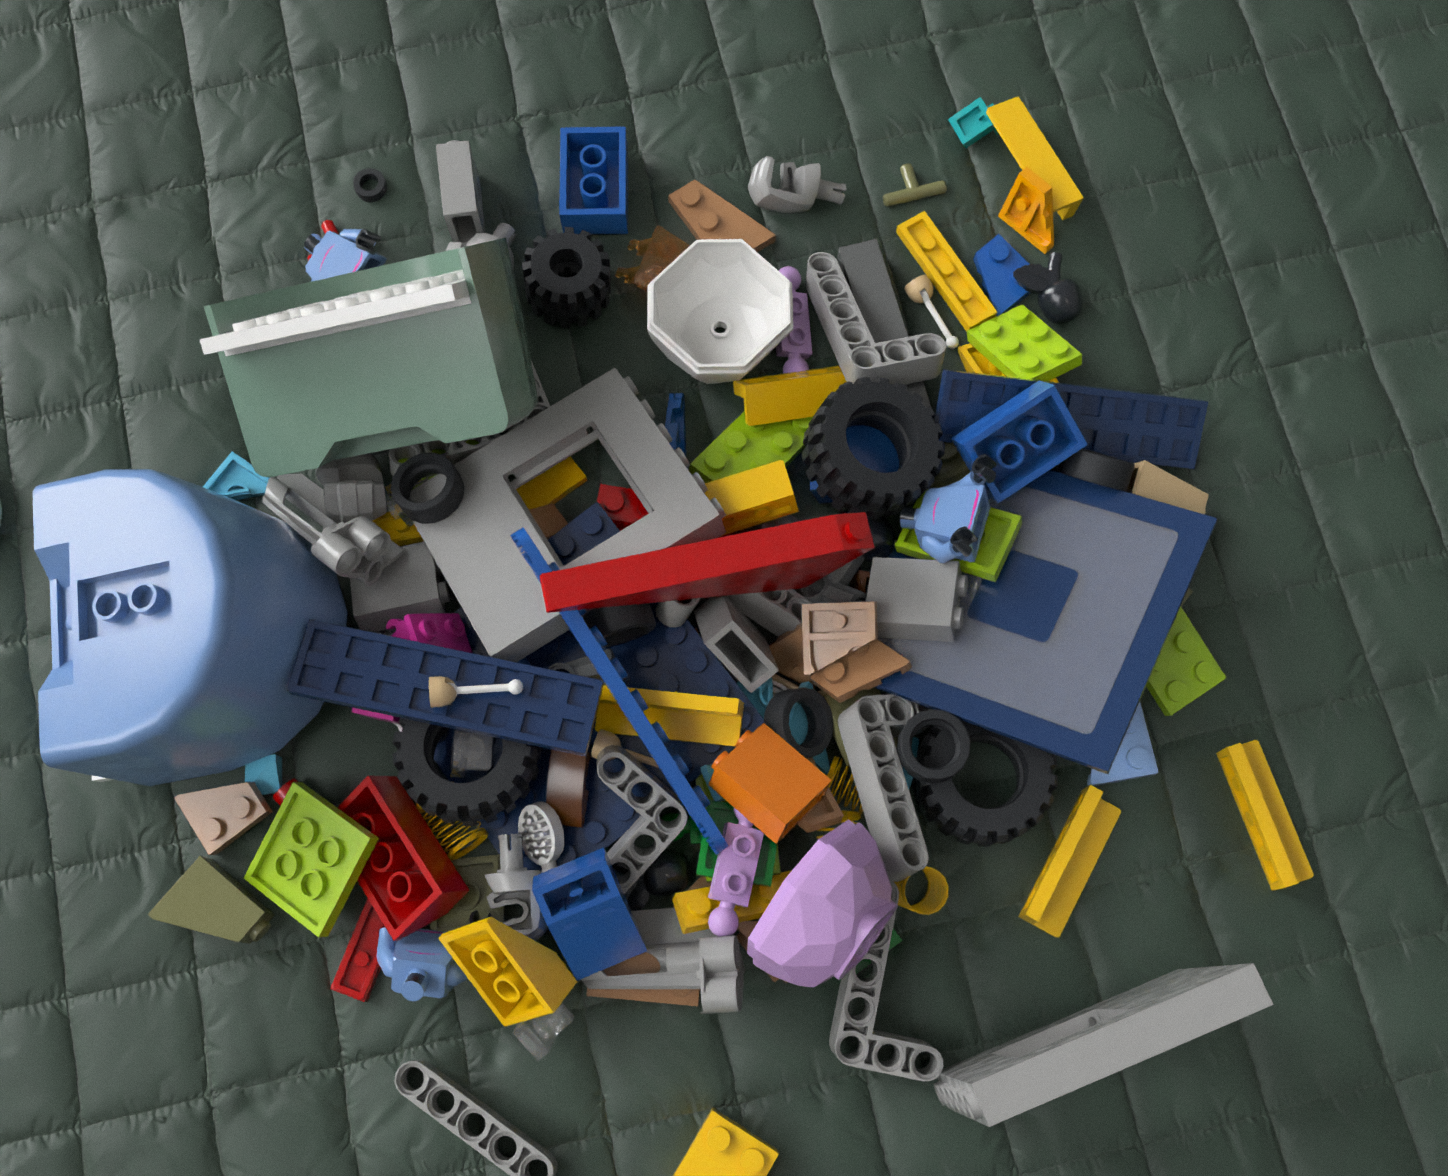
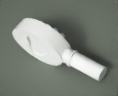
M545 802L530 804L521 811L518 833L522 834V847L526 855L537 865H541V873L558 867L556 860L563 852L564 832L559 816L549 804Z

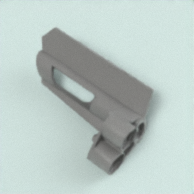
M284 474L277 476V478L275 476L269 478L262 503L312 544V555L339 576L356 578L365 586L370 587L378 580L385 567L404 554V549L394 543L387 532L365 516L356 517L346 523H336L330 519L324 507L323 489L303 474ZM285 498L323 526V531L320 533L284 505Z
M675 908L631 911L646 945V952L653 955L660 963L659 972L608 976L602 970L581 979L588 989H701L703 1011L700 1012L701 1014L740 1012L742 1009L745 967L736 935L718 937L710 929L683 934Z

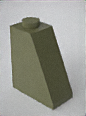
M199 856L147 914L153 920L248 944L252 941L257 942L268 932L271 927L269 921L275 916L269 908L213 859Z

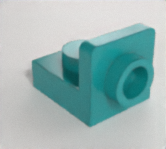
M981 97L948 119L965 148H968L993 130L996 135L999 134L986 114L988 107L994 106V104L991 103L987 106Z

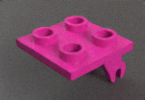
M459 613L407 614L404 616V620L390 619L386 624V629L396 628V632L390 635L392 637L473 653Z

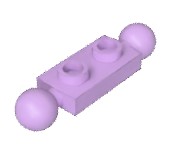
M786 266L781 268L779 272L792 283L793 331L776 346L777 356L788 357L783 366V373L809 370V366L804 359H808L812 355L807 293L796 292L801 284V275L794 267Z
M735 808L734 814L738 819V824L727 822L724 825L722 835L729 847L722 850L717 856L708 895L709 899L720 901L719 907L715 908L708 918L711 932L718 937L731 936L736 932L739 919L734 911L735 905L748 907L764 836L762 831L753 829V824Z

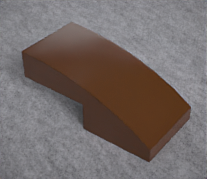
M551 749L546 803L555 810L562 825L584 828L589 791L585 790L591 755L589 752H587L585 757Z

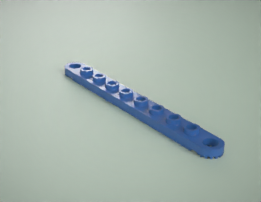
M523 527L510 535L517 548L522 547L519 551L520 553L524 552L522 556L531 567L539 582V576L542 573L560 570L555 562L547 564ZM582 609L559 612L690 817L696 823L703 837L709 838L706 841L716 855L721 853L729 845L705 809V807L710 805L709 800L699 785L692 789L685 775L690 772L678 753L671 756L664 743L669 741V738L657 721L653 724H650L643 713V711L648 709V706L637 689L630 693L623 682V679L628 677L618 659L615 657L609 660L602 647L606 646L607 642L596 625L589 629L581 617L587 611Z

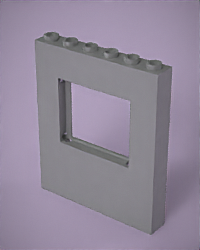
M616 368L611 369L454 464L465 486L464 496L457 510L448 518L436 523L422 524L413 521L489 656L492 658L518 662L569 630L559 612H546L541 584L522 556L524 552L520 553L519 550L522 547L518 549L510 536L522 527L529 534L547 564L555 562L560 570L715 539L726 533L722 518L726 514L715 497L711 500L708 499L704 493L708 489L697 472L692 475L687 469L690 464L683 451L679 447L673 450L669 444L672 442V438L662 423L656 426L652 420L655 418V414L645 399L639 402L636 397L639 392L629 376L623 379ZM591 426L593 432L588 434L586 429ZM599 440L649 514L564 566L516 489L594 441ZM438 474L416 487L410 493V500L414 503H419L435 498L445 486L446 476ZM514 474L516 479L510 482L508 476Z
M1254 963L1177 969L946 1067L937 1077L939 1082L933 1085L942 1106L946 1105L948 1109L950 1108L959 1114L991 1127L1274 1004Z

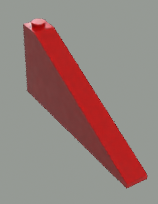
M866 512L833 514L542 573L539 577L546 612L551 613L806 588L875 547Z

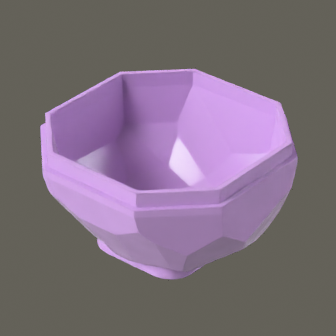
M848 819L821 837L784 879L748 937L747 954L753 958V964L756 967L794 985L816 987L832 977H836L838 980L842 979L870 950L898 905L891 900L892 886L877 843L862 824L857 823L855 825Z

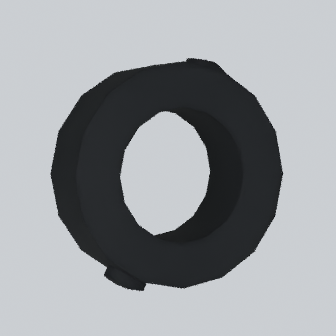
M363 169L353 178L354 190L358 197L365 202H376L383 198L387 192L386 180L383 174L376 169ZM366 181H378V186L370 191L362 189Z

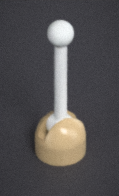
M926 274L915 278L905 286V292L912 301L925 303L946 338V346L949 349L957 348L959 345L958 338L951 335L930 300L934 289L930 279Z
M429 677L431 708L450 705L455 700L457 694L509 691L517 695L523 690V683L518 679L510 681L509 684L457 687L454 681L448 677Z

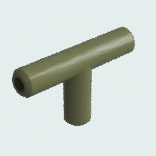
M906 163L900 168L906 189L884 194L883 203L886 207L943 194L947 191V185L944 180L919 186L912 164Z

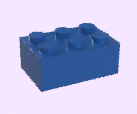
M626 127L560 128L559 216L563 233L565 232V227H572L575 234H580L582 230L591 234H628V144Z
M1040 380L951 438L970 472L972 471L973 462L980 455H988L997 463L996 467L992 469L996 473L995 480L992 483L984 482L983 484L987 497L997 504L1088 445L1055 385Z

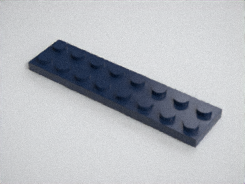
M943 369L934 421L935 424L940 423L943 431L939 441L953 443L952 437L1038 380ZM1047 382L1055 385L1088 445L1083 449L1128 462L1137 463L1146 460L1153 465L1195 469L1208 401Z
M309 619L287 691L291 695L586 757L604 683L603 680ZM429 677H448L454 681L457 687L509 684L510 681L518 679L523 683V690L517 695L509 691L457 694L455 700L450 705L431 708Z

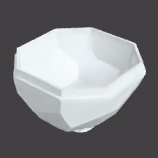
M743 239L696 240L648 284V333L652 341L670 361L695 379L706 384L740 380L793 331L792 283ZM723 327L726 331L724 333H717L715 329Z

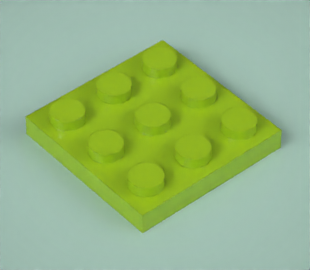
M293 782L243 879L317 937H328L379 838L303 782Z

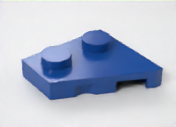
M1000 234L975 253L973 260L977 272L982 277L984 293L988 295L991 304L997 311L996 316L1011 310L1030 294L1013 277V272L1017 268L1029 265V263Z

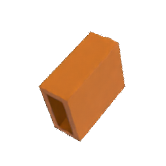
M763 723L754 732L747 730L736 742L734 750L730 753L723 751L715 759L711 766L714 772L708 785L777 844L823 799L832 780Z

